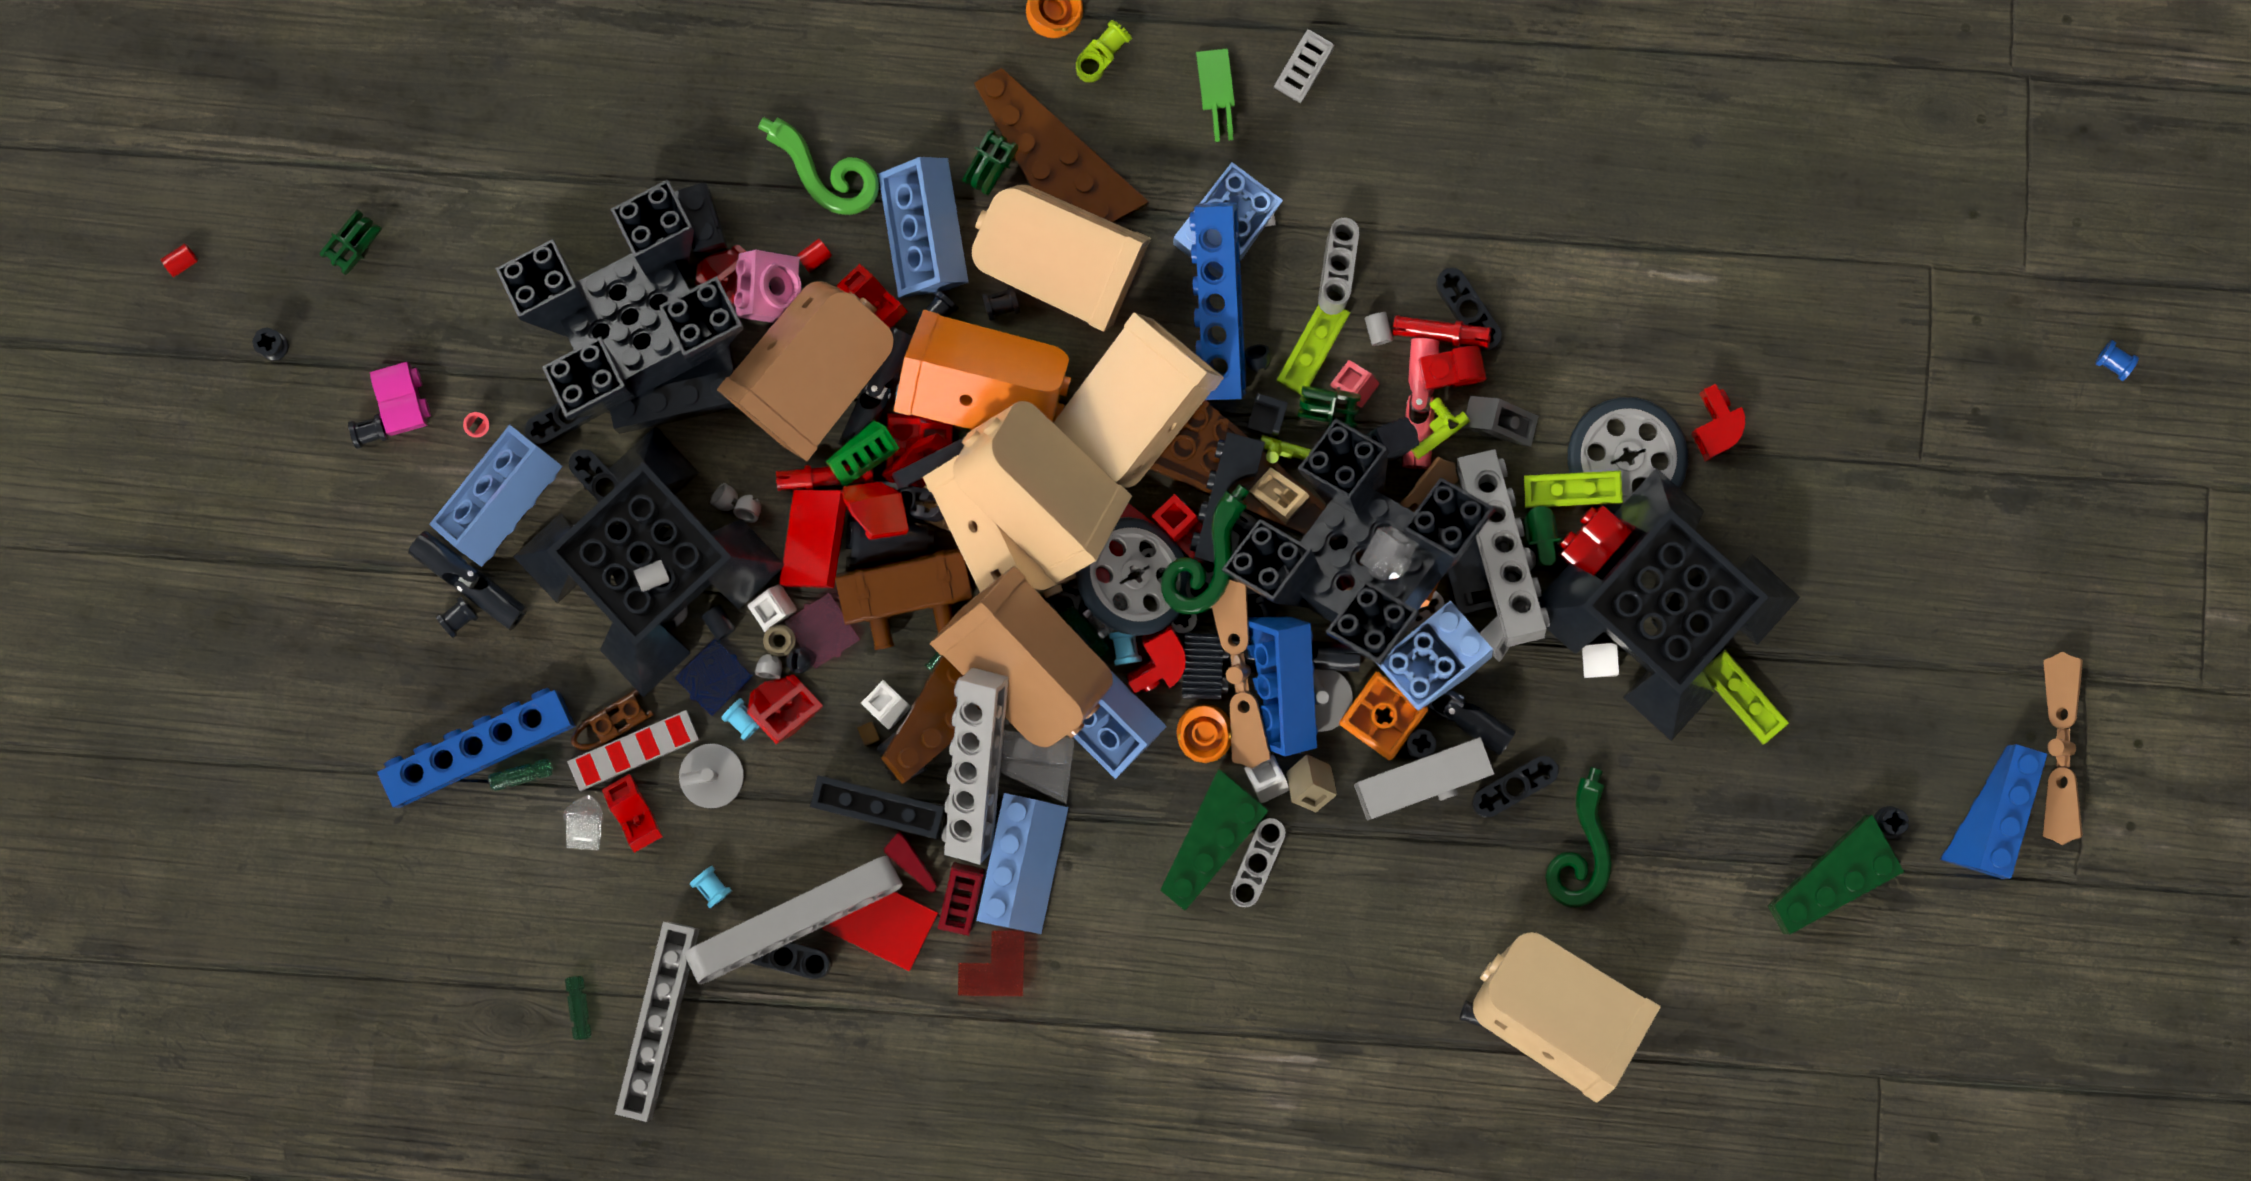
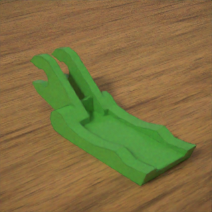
M1228 49L1196 52L1203 110L1212 109L1215 142H1220L1217 109L1225 108L1228 139L1233 140L1230 107H1235Z

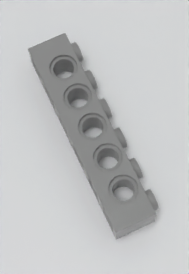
M1495 449L1460 457L1457 460V472L1462 489L1495 507V512L1502 514L1504 517L1501 522L1488 520L1476 536L1506 647L1543 639L1546 627H1550V621L1546 608L1540 609L1537 597L1541 596V589L1537 577L1532 578L1529 567L1533 566L1530 550L1528 547L1523 548L1520 537L1524 536V529L1520 517L1515 518L1512 507L1516 506L1512 488L1506 489L1504 477H1507L1505 461L1503 458L1498 459ZM1488 482L1493 484L1496 489L1493 492L1486 493L1479 488V485ZM1499 542H1507L1513 549L1509 552H1500L1495 545ZM1507 572H1516L1520 575L1521 580L1512 583L1507 581L1504 575ZM1516 602H1524L1530 609L1525 613H1519L1513 609L1512 605Z
M971 668L962 678L960 677L957 680L954 694L958 699L957 708L952 717L955 734L949 749V753L953 758L952 766L947 775V784L950 785V792L944 807V811L948 813L947 824L942 833V841L945 842L944 855L981 864L991 853L994 840L1009 677Z
M663 921L615 1112L616 1115L645 1122L653 1119L690 970L684 954L687 950L696 946L700 930L698 928Z

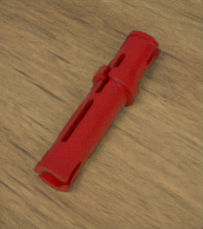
M1396 315L1393 327H1395L1393 329V336L1435 339L1452 342L1453 346L1458 347L1461 344L1489 348L1491 336L1489 335L1492 332L1491 327L1464 325L1463 321L1458 320L1455 323Z
M805 465L804 469L776 471L778 491L799 488L813 490V487L841 485L829 466L811 468V465ZM843 465L847 472L851 469L849 465ZM873 468L849 484L874 482Z

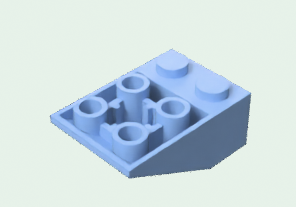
M1231 162L1200 203L1238 202L1241 261L1283 200ZM1189 217L1174 236L1173 245L1191 258L1192 244H1196L1195 231L1190 230ZM1215 229L1208 230V241L1213 245H1220L1222 242L1221 234ZM1215 261L1209 263V272L1216 277H1222L1223 267L1221 264Z
M1449 601L1400 641L1381 666L1377 665L1416 710L1419 711L1468 678L1491 659L1493 648L1458 608Z

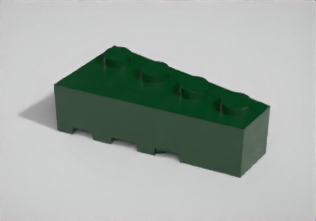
M1219 769L1160 889L1162 893L1184 911H1186L1268 812L1264 806Z
M1864 815L1828 851L1813 862L1800 877H1797L1767 906L1782 933L1792 934L1902 874L1904 870L1873 815Z

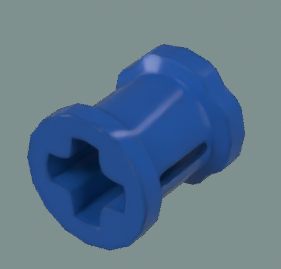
M2110 340L2097 357L2095 364L2098 366L2104 365L2118 374L2119 380L2124 381L2136 366L2139 357L2136 355L2130 356L2116 347L2115 341Z

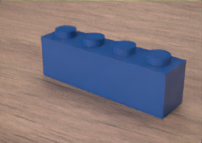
M1248 617L1252 644L1248 645L1247 650L1249 659L1255 658L1258 676L1253 678L1255 690L1263 699L1264 705L1260 706L1259 709L1270 751L1288 756L1317 748L1316 736L1318 728L1315 720L1316 695L1314 693L1313 681L1315 668L1312 661L1313 634L1311 623L1293 617Z
M2017 744L2006 746L1987 778L1985 786L1979 796L1975 798L1968 815L1958 827L1948 849L1944 851L1940 860L2000 879H2011L2047 754Z

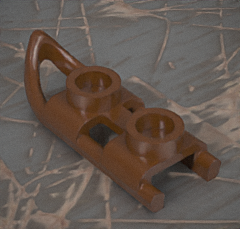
M635 689L582 722L573 733L571 744L582 750L599 748L654 714L652 710L644 713L635 698L640 693ZM619 708L620 711L611 717L608 716V713ZM625 719L628 724L617 730L615 724ZM591 724L593 731L597 734L600 741L592 744H580L577 738Z

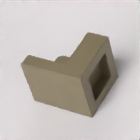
M1305 755L1286 773L1292 802L1306 809L1317 812L1337 795L1331 766L1312 756Z

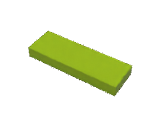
M1318 305L1276 382L1302 395V386H1311L1350 312L1344 309L1341 313L1330 315L1323 312Z
M1621 471L1524 476L1526 508L1623 503Z
M1723 650L1703 669L1709 683L1762 744L1767 743L1789 724L1726 650Z

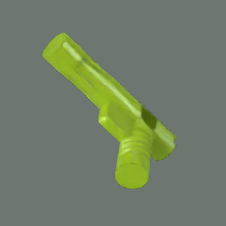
M1439 397L1434 399L1429 404L1432 410H1435L1436 415H1439L1429 425L1434 433L1421 441L1419 446L1411 450L1414 456L1420 459L1470 422L1467 415L1461 412L1454 417ZM1448 421L1457 423L1458 426L1450 429Z
M1262 435L1261 441L1265 442L1264 449L1268 450L1266 459L1270 463H1276L1279 456L1304 460L1311 452V449Z

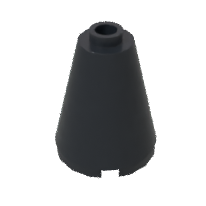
M848 513L845 549H852V558H846L847 567L855 568L924 556L927 554L928 549H933L934 530H929L928 523L907 518L909 528L907 534L870 540L865 535L866 530L851 513Z

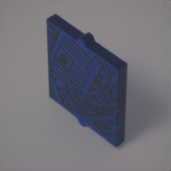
M716 639L675 677L691 694L690 699L697 700L711 716L752 678L751 674L737 661V656L735 654L731 655Z

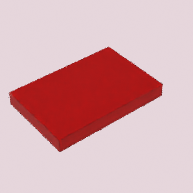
M841 490L793 491L780 585L787 587L834 588L846 504L843 501Z
M893 892L823 926L822 929L910 972L938 912L897 892Z

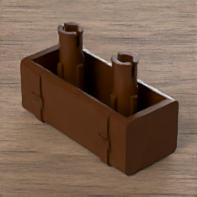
M959 548L948 551L940 550L933 554L865 568L864 566L857 567L855 570L837 573L835 577L845 625L863 621L869 622L875 650L895 646L888 617L933 608L939 633L954 617L952 604L973 599L968 566Z

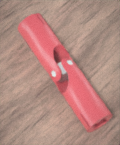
M1427 338L1411 339L1408 382L1412 396H1409L1407 400L1406 417L1415 426L1419 443L1433 433L1429 425L1434 420L1435 410H1432L1429 406L1434 400L1432 397L1434 389L1425 390L1418 359L1423 356L1438 354L1440 341ZM1411 410L1421 414L1429 411V416L1424 423L1416 424L1412 422ZM1432 450L1420 459H1417L1412 451H1409L1403 455L1402 467L1417 469L1418 466V469H1428L1431 465Z

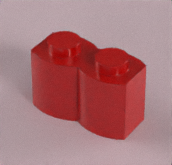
M1600 506L1597 510L1591 507L1580 519L1583 525L1576 534L1570 531L1559 543L1562 550L1558 555L1566 563H1571L1593 576L1632 532L1604 506Z

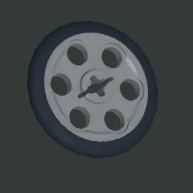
M1619 397L1604 401L1591 408L1579 420L1571 434L1568 445V468L1570 473L1621 471L1623 503L1592 505L1596 508L1604 506L1612 514H1615L1633 494L1631 488L1632 481L1636 478L1646 479L1655 469L1651 464V458L1656 453H1662L1667 456L1668 467L1660 471L1680 488L1685 480L1688 469V447L1684 433L1677 421L1665 409L1644 399ZM1611 419H1619L1623 422L1625 430L1621 436H1612L1608 432L1607 423ZM1648 423L1655 427V439L1645 441L1640 437L1639 428L1642 424ZM1599 444L1604 448L1605 456L1601 461H1593L1589 458L1587 450L1590 445ZM1627 448L1629 453L1645 450V452L1638 454L1632 460L1633 465L1629 466L1627 461L1611 464V462L1618 460L1624 454L1623 449Z
M1132 517L1120 518L1097 561L1076 572L1079 592L1088 609L1107 627L1124 634L1136 636L1154 634L1167 628L1180 615L1179 612L1174 611L1166 603L1161 592V583L1156 578V572L1159 569L1165 570L1171 562L1184 558V555L1178 544L1159 526L1143 519ZM1110 541H1117L1122 545V556H1115L1110 552ZM1141 542H1147L1152 546L1153 556L1151 558L1143 556L1139 551ZM1097 567H1103L1108 570L1110 574V581L1108 583L1098 580L1096 577ZM1143 568H1146L1144 572L1138 575L1139 577L1136 578V580H1128L1127 582L1120 584V582L1126 579L1130 573H1134L1135 571L1137 573ZM1182 571L1176 578V588L1185 597H1188L1186 594V584L1190 579L1188 571ZM1114 595H1121L1126 599L1127 608L1125 611H1120L1114 606ZM1144 596H1151L1156 600L1157 609L1155 612H1150L1144 607Z

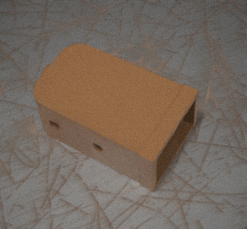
M813 282L803 288L729 377H726L717 388V391L780 445L808 461L817 450L818 444L890 355L893 348V335L889 327L874 315L877 309L866 299H860L852 292L847 293L826 282Z
M1012 566L966 603L930 642V645L940 655H943L963 676L971 668H976L1009 677L1005 718L1029 742L1040 747H1050L1066 735L1073 738L1084 727L1083 721L1100 707L1098 702L1113 684V676L1108 666L1025 580V576L1015 566Z

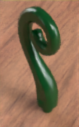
M1241 484L1237 486L1233 493L1229 491L1224 493L1213 514L1212 540L1215 568L1213 578L1207 589L1197 597L1188 598L1179 593L1176 588V578L1182 571L1191 573V588L1194 590L1202 588L1206 580V572L1198 560L1190 557L1179 558L1171 562L1165 569L1161 580V592L1166 603L1174 611L1182 614L1202 613L1214 606L1224 594L1229 584L1230 576L1223 573L1221 569L1232 556V529L1247 507L1243 500L1250 492Z
M1593 767L1590 768L1587 779L1580 777L1576 792L1577 816L1594 854L1595 866L1592 878L1585 888L1578 891L1567 889L1562 885L1560 872L1566 866H1572L1575 869L1574 873L1577 880L1583 881L1587 878L1589 871L1588 863L1580 854L1575 852H1564L1557 855L1550 862L1546 870V886L1550 895L1558 903L1569 908H1579L1594 902L1605 890L1611 875V852L1598 814L1600 800L1605 785L1599 783L1603 771Z

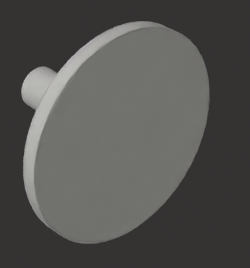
M1314 670L1315 720L1318 732L1329 731L1339 726L1340 720L1353 703V694L1347 680L1337 671Z
M705 744L693 749L684 758L679 771V782L685 796L694 804L704 808H719L733 801L739 794L744 781L743 766L737 755L727 747L719 744Z

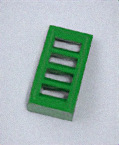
M872 421L826 462L841 485L846 486L892 456L900 448L884 425ZM876 439L879 440V445H877V443L875 442ZM866 445L871 450L869 454H867V452L863 448ZM854 453H857L861 459L858 463L852 456ZM843 460H846L851 467L848 472L841 463Z

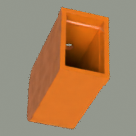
M923 310L904 357L894 412L905 415L912 414L973 430L1016 402L1026 401L1037 407L1054 423L1064 409V404L1059 403L1060 396L1067 395L1071 380L1070 377L1065 376L1069 357L1063 350L1053 345Z

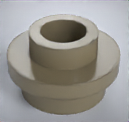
M774 625L765 632L763 644L771 655L783 657L794 649L796 638L789 627ZM778 635H783L786 639L782 647H777L774 643V639Z

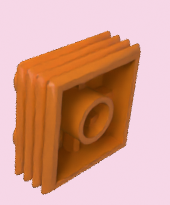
M1375 672L1342 717L1339 725L1387 760H1392L1424 717L1428 707L1425 706L1417 711L1391 680L1380 672ZM1385 708L1389 709L1390 713L1388 716L1392 719L1391 722L1379 724L1377 722L1378 715L1375 714L1376 710L1383 711Z

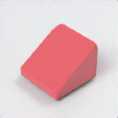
M1348 360L1330 386L1336 391L1340 387L1342 391L1360 394L1361 400L1357 402L1356 406L1362 408L1379 386V382L1372 373Z

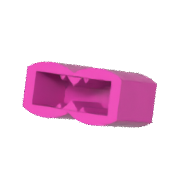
M404 362L370 372L371 382L386 434L393 436L428 426L426 418L431 417L426 398L420 399L418 387L422 386V380L417 368L412 369L411 364Z

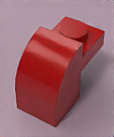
M1479 346L1454 348L1452 351L1423 356L1418 359L1425 390L1452 385V388L1481 383L1487 379Z
M1716 384L1705 388L1699 393L1713 421L1695 429L1691 433L1705 462L1734 446L1741 438L1745 428L1743 408L1740 407L1730 412L1728 409L1731 406L1730 400L1723 389L1719 390Z
M1172 624L1161 631L1142 637L1143 645L1152 660L1127 674L1128 683L1134 693L1140 690L1147 692L1155 688L1160 683L1159 680L1161 678L1171 688L1181 678L1185 669L1186 658L1182 641Z

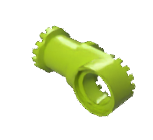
M1111 20L1108 23V29L1099 39H1093L1083 52L1079 54V57L1076 59V72L1081 80L1090 83L1099 80L1104 73V69L1114 59L1113 55L1124 42L1129 43L1131 41V35L1127 31L1124 32V27L1121 30V25L1118 22ZM1086 59H1094L1099 64V69L1094 74H1086L1081 69L1082 62Z

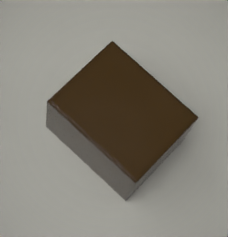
M873 721L857 727L865 746L881 740Z

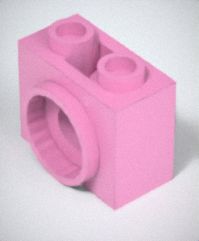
M760 250L739 254L736 264V273L738 275L737 292L734 297L737 316L739 318L775 323L801 292L799 257Z

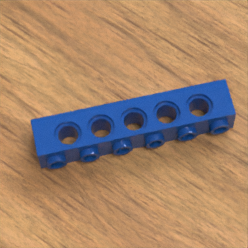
M1238 202L1199 203L1194 207V212H1190V230L1195 231L1196 244H1192L1191 247L1192 263L1197 264V276L1193 277V294L1199 298V308H1195L1194 322L1195 327L1200 328L1201 339L1196 341V355L1214 370H1216L1213 366L1214 358H1222L1228 365L1227 372H1218L1224 379L1215 390L1211 391L1205 400L1242 399L1246 395ZM1209 229H1215L1221 234L1222 242L1220 245H1213L1208 241L1207 232ZM1215 261L1221 264L1223 267L1222 277L1211 275L1208 269L1210 262ZM1211 294H1219L1224 298L1225 306L1223 309H1216L1211 305ZM1212 327H1222L1226 332V340H1216L1212 336Z
M549 688L542 689L532 694L533 700L523 705L518 701L502 708L503 714L493 719L490 715L481 717L472 722L474 727L462 732L461 729H456L443 736L444 741L434 746L431 742L423 744L413 750L415 753L413 756L404 760L402 756H398L385 762V768L377 773L392 807L401 808L576 727L561 693L556 690L550 691ZM538 710L542 715V721L539 726L531 728L527 723V717L530 712ZM509 724L512 728V736L509 740L502 742L498 737V730L502 725ZM478 737L483 743V748L479 754L472 755L469 752L468 745L473 738ZM445 751H449L453 756V763L447 769H443L439 764V757ZM419 764L424 774L419 782L414 783L410 778V770L413 766Z

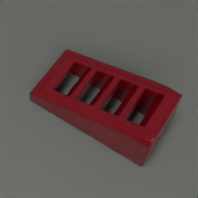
M899 831L883 849L884 853L924 888L934 893L938 888L937 883L906 836Z
M953 862L938 929L969 936L983 878V868ZM956 876L973 879L975 883L957 880ZM953 889L972 892V897L953 893ZM950 902L969 905V910L950 906ZM947 914L965 917L966 923L947 919Z

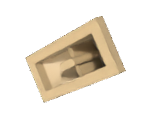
M1271 467L1249 490L1284 524H1287L1309 499L1307 492Z

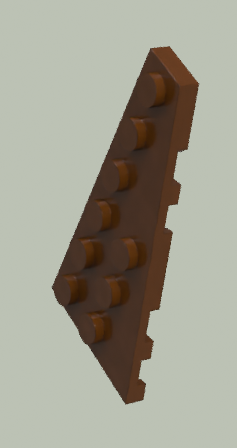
M1000 68L974 82L976 90L1001 135L1007 138L1008 143L1012 144L1015 142L1018 144V150L1014 158L1031 187L1113 223L1149 205V201L1004 69Z
M1204 400L1150 470L1211 495L1212 490L1207 489L1206 486L1210 471L1218 470L1220 459L1215 458V452L1219 439L1225 440L1227 432L1244 437L1247 436L1213 408L1207 400ZM1262 452L1256 477L1242 479L1232 485L1228 491L1233 493L1239 484L1250 490L1270 467L1307 492L1309 494L1308 501L1287 524H1284L1251 492L1243 500L1247 505L1244 510L1305 536L1327 506L1291 477L1278 463L1268 462L1266 454Z
M941 655L927 679L925 687L914 701L908 716L899 727L881 758L902 784L951 744L954 738L955 726L952 725V717L957 708L958 699L954 694L957 680L960 677L962 678L963 675L943 655Z

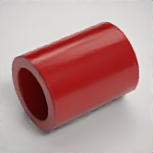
M818 238L796 256L799 257V261L805 269L811 273L832 257V254Z
M184 243L163 257L161 262L171 276L176 277L197 263L198 259L190 247Z

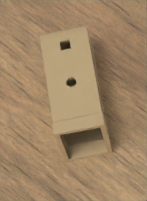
M1017 185L999 192L993 198L988 210L981 212L975 228L979 229V232L972 247V258L977 268L985 274L1088 322L1090 326L1104 332L1113 326L1151 238L1142 233L1133 232L1031 186Z
M1134 312L1125 323L1122 332L1053 424L1118 485L1128 488L1136 485L1144 477L1211 391L1218 387L1224 377L1153 318Z
M1026 401L1016 402L982 425L971 430L964 437L962 443L965 446L953 466V475L957 485L1044 570V573L1054 583H1058L1097 561L1132 497L1125 488L1110 478L1037 407Z
M959 455L923 477L980 592L1012 566H1015L1025 576V580L1041 597L1045 596V598L1062 592V585L1076 578L1075 572L1058 583H1054L1044 573V570L959 488L953 475V466Z
M1525 933L1519 936L1501 955L1498 953L1492 963L1489 962L1480 976L1484 983L1473 1002L1474 1015L1483 1027L1581 1090L1585 1096L1596 1103L1616 1088L1661 1006L1650 999L1641 997L1537 933Z

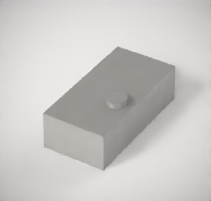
M1480 737L1359 781L1354 784V787L1368 821L1438 795L1440 801L1458 795L1456 788L1491 776L1494 772Z

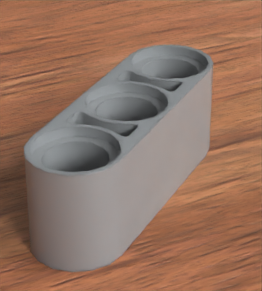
M1347 217L1339 218L1332 224L1326 240L1318 305L1323 312L1330 315L1341 313L1351 294L1359 227L1355 221ZM1345 232L1349 235L1350 240L1342 241L1337 238L1335 233ZM1334 261L1341 262L1345 265L1346 270H1335L1331 263ZM1327 292H1337L1338 294H1340L1342 300H1331L1328 297Z
M1270 818L1260 822L1253 834L1230 889L1231 900L1239 907H1251L1258 901L1285 838V828L1277 819ZM1266 824H1273L1278 828L1279 838L1277 841L1269 843L1262 838L1261 830ZM1253 854H1261L1265 857L1267 865L1262 872H1253L1249 868L1248 861ZM1243 883L1249 884L1254 890L1253 898L1246 903L1239 901L1235 894L1237 887Z

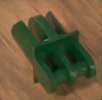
M993 129L986 133L979 147L974 148L978 152L962 178L963 182L966 184L971 183L973 188L981 190L986 196H989L1005 167L1011 168L1009 164L1018 150V144L1015 142L1012 144L1008 143L1005 136L998 137ZM990 144H993L994 147L990 154L986 153ZM1003 150L1006 153L1000 161L997 158Z
M357 209L336 235L334 233L331 234L332 237L321 250L320 256L322 258L328 257L331 260V265H338L342 268L341 272L347 275L360 259H364L361 255L381 232L382 228L377 224L373 225V221L368 217H363V213ZM341 242L343 246L338 252L334 251L335 246ZM351 250L354 254L347 261L344 257Z
M1302 386L1301 394L1303 396L1299 402L1301 408L1298 410V417L1329 422V426L1335 419L1352 428L1357 426V421L1354 418L1359 413V408L1356 405L1361 400L1360 394L1342 391L1340 387L1337 388V391ZM1339 399L1346 400L1347 405L1338 403ZM1337 412L1345 414V418L1336 416Z
M1538 506L1533 508L1524 519L1527 541L1525 547H1534L1537 565L1542 569H1546L1556 560L1554 544L1560 542L1561 538L1558 537L1556 520L1551 509L1546 506Z

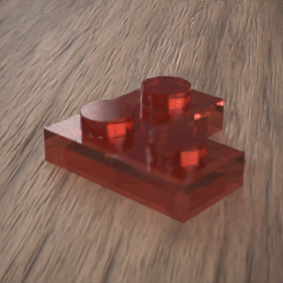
M992 931L991 963H958V996H1023L1025 931Z

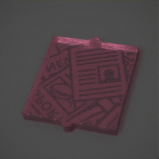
M830 593L811 605L805 604L802 611L785 621L786 625L795 634V638L800 646L807 647L813 652L815 658L813 666L815 669L833 657H841V652L860 640L851 625H845L842 611Z

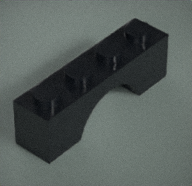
M1227 432L1225 440L1219 439L1215 452V458L1220 459L1218 470L1210 471L1206 486L1207 489L1212 490L1209 502L1202 501L1198 520L1204 521L1201 533L1194 532L1190 551L1195 552V560L1214 565L1212 518L1215 508L1224 493L1232 485L1242 479L1256 477L1265 442ZM1232 530L1231 537L1232 555L1236 551L1240 535Z

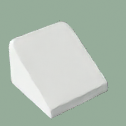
M781 585L767 589L747 605L764 632L797 611L794 603Z
M1617 643L1586 645L1582 648L1584 678L1614 677L1619 675Z
M884 680L861 702L887 729H891L911 708Z
M1271 755V759L1260 763L1253 769L1250 767L1244 768L1260 803L1269 801L1289 791L1286 778L1274 755Z

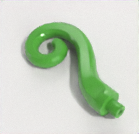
M765 117L762 118L758 129L768 133L766 140L782 148L791 156L803 185L820 206L837 214L853 215L868 209L875 202L879 192V179L875 170L866 161L847 157L833 166L830 175L831 185L840 193H846L850 189L849 184L844 179L848 171H856L863 178V188L856 197L850 199L838 197L827 190L820 181L810 150L802 135L793 126L778 117L774 122Z

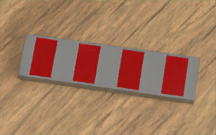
M685 710L567 762L579 791H583L697 742L700 739L688 711Z

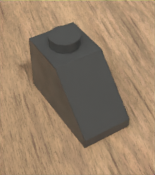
M1470 396L1465 413L1470 422L1464 428L1483 436L1523 446H1532L1539 416L1498 398Z

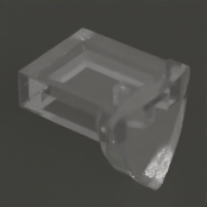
M586 795L574 801L563 812V820L566 821V848L598 851L601 844L602 809L596 799L591 795Z

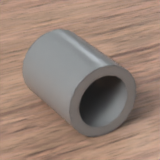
M1386 312L1365 317L1372 346L1393 341Z
M662 560L634 570L642 592L670 581Z

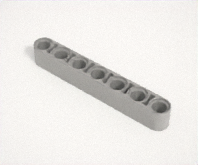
M882 856L690 948L684 955L698 984H704L900 889L903 884L889 857Z

